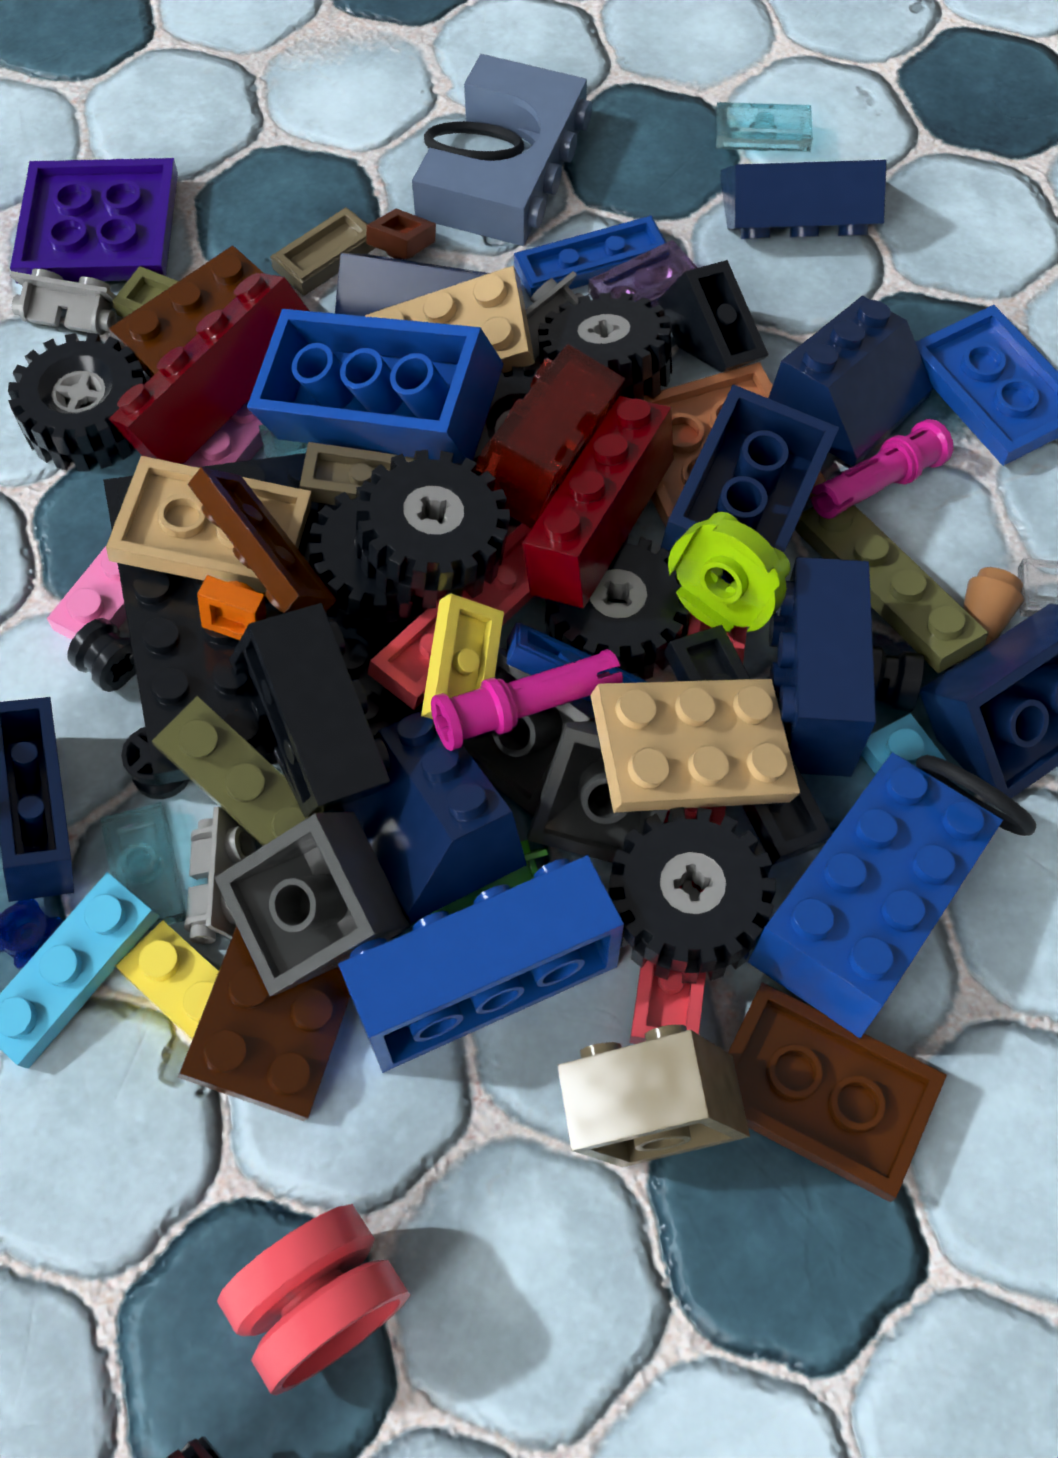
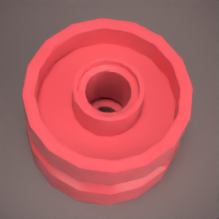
M353 1204L336 1207L288 1233L240 1270L222 1289L217 1302L237 1335L241 1337L256 1336L267 1332L258 1344L251 1361L270 1394L276 1396L291 1390L339 1360L386 1323L411 1296L389 1260H375L362 1264L368 1256L375 1238Z

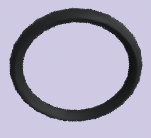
M467 121L441 123L429 128L424 134V143L428 148L479 160L497 161L509 159L521 154L524 150V143L519 135L503 127L486 123ZM453 133L481 134L508 141L514 147L498 151H474L451 147L434 140V138Z
M924 755L917 759L916 767L1001 818L1003 821L999 826L1000 828L1021 836H1030L1035 832L1036 822L1033 817L1013 799L986 781L953 763L935 756ZM949 779L979 795L980 797H982L989 803L993 804L1001 811L987 805L986 803L972 796L971 794H969L968 792L964 791L956 784L951 782Z

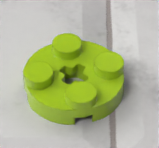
M714 513L708 520L691 526L674 544L668 558L669 574L671 575L676 570L677 579L681 584V587L676 592L681 603L693 616L711 628L722 625L726 632H730L735 626L749 627L747 632L756 631L770 620L785 599L787 590L785 578L791 570L787 556L782 551L773 548L758 532L738 522L729 513ZM722 569L729 572L735 579L731 584L721 578L723 575Z

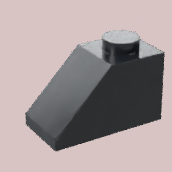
M728 260L685 271L657 300L664 309L665 316L669 315L671 333L677 347L718 371L732 370L764 360L769 356Z

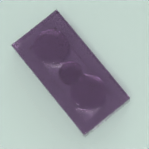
M671 240L589 279L588 295L595 300L600 299V293L611 292V298H620L622 293L633 294V301L637 302L640 298L644 297L651 300V306L654 307L659 305L657 300L685 271L698 267Z

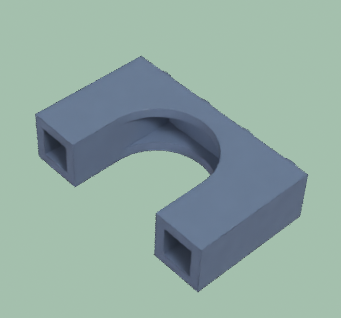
M480 53L464 83L466 121L503 127L516 133L532 146L515 157L497 161L479 160L429 148L412 179L415 216L439 225L524 246L533 227L539 228L543 222L547 197L549 194L555 195L559 188L562 166L564 162L570 163L574 157L579 131H586L592 114V101L586 100L587 79Z

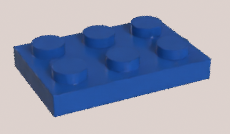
M995 305L989 306L915 342L933 389L1002 466L1058 438V371Z

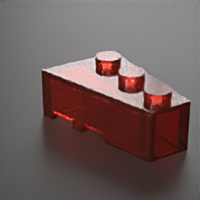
M569 344L563 348L554 361L548 358L544 360L532 380L530 391L523 399L519 398L515 402L504 423L486 444L476 461V470L481 472V475L488 471L496 479L494 491L503 488L507 497L505 509H510V516L531 529L609 413L625 380L624 377Z

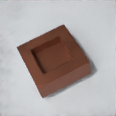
M394 209L367 225L366 244L386 251L387 255L392 258L407 260L435 243L436 223L402 210Z

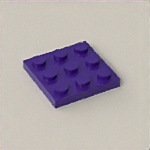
M174 158L29 161L10 270L31 274L32 269H44L60 275L63 280L79 282L80 277H91L101 281H128L139 266L166 276L178 178Z

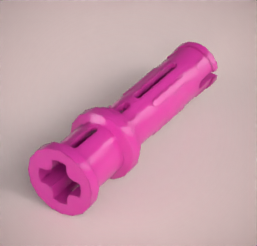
M926 419L917 423L912 428L910 434L906 436L897 435L887 439L882 444L877 455L860 462L832 479L816 485L812 489V493L817 496L811 498L814 509L823 518L831 519L893 483L908 484L915 481L922 474L923 469L939 467L951 458L953 440L950 432L939 421Z
M607 649L599 654L509 683L492 677L482 681L479 689L450 698L444 693L435 695L431 699V713L435 728L441 742L449 751L461 748L465 739L493 730L499 735L510 732L517 725L519 718L590 696L597 684L623 683L622 672L613 674L603 672L597 675L601 671L620 666L616 655Z

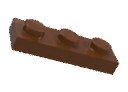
M200 467L188 483V486L203 504L201 510L205 517L221 528L233 544L235 557L244 566L251 569L264 585L268 601L283 613L322 603L326 613L337 599L242 476Z

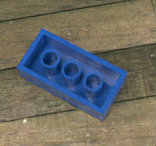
M282 309L247 408L279 440L301 443L313 442L395 455L403 453L405 457L413 458L415 451L428 450L429 459L440 460L441 451L454 453L453 463L462 464L465 458L472 461L474 459L504 363L481 327Z
M892 752L764 927L748 963L858 1038H861L884 1006L1003 820Z
M588 855L572 862L567 858L552 861L541 867L534 874V878L513 888L506 884L492 887L478 895L473 902L474 904L453 914H449L447 911H439L427 915L414 924L411 932L391 941H387L385 938L367 941L356 947L350 953L349 959L338 963L382 1073L617 967L624 923Z

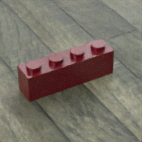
M256 273L244 279L234 291L236 297L223 310L211 312L198 323L196 327L198 334L184 347L179 346L172 349L160 359L157 364L159 371L144 385L138 384L133 386L121 396L117 403L119 409L109 420L142 456L184 464L250 400L282 309L309 311L285 277Z
M618 397L523 541L530 595L584 609L674 460L672 407L646 402L642 399Z

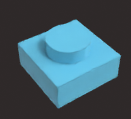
M911 713L870 734L861 754L875 775L892 752L916 766L917 759L924 755L946 760Z

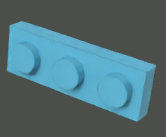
M106 872L0 993V1050L16 1065L29 1069L116 968L115 965L131 951L161 915L120 880Z

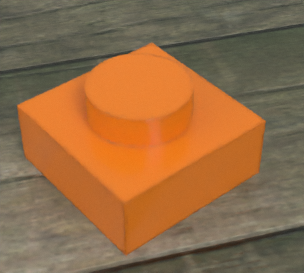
M209 575L206 576L197 593L202 628L240 640L249 623L266 619L265 594L256 592L252 587L239 581L226 582Z

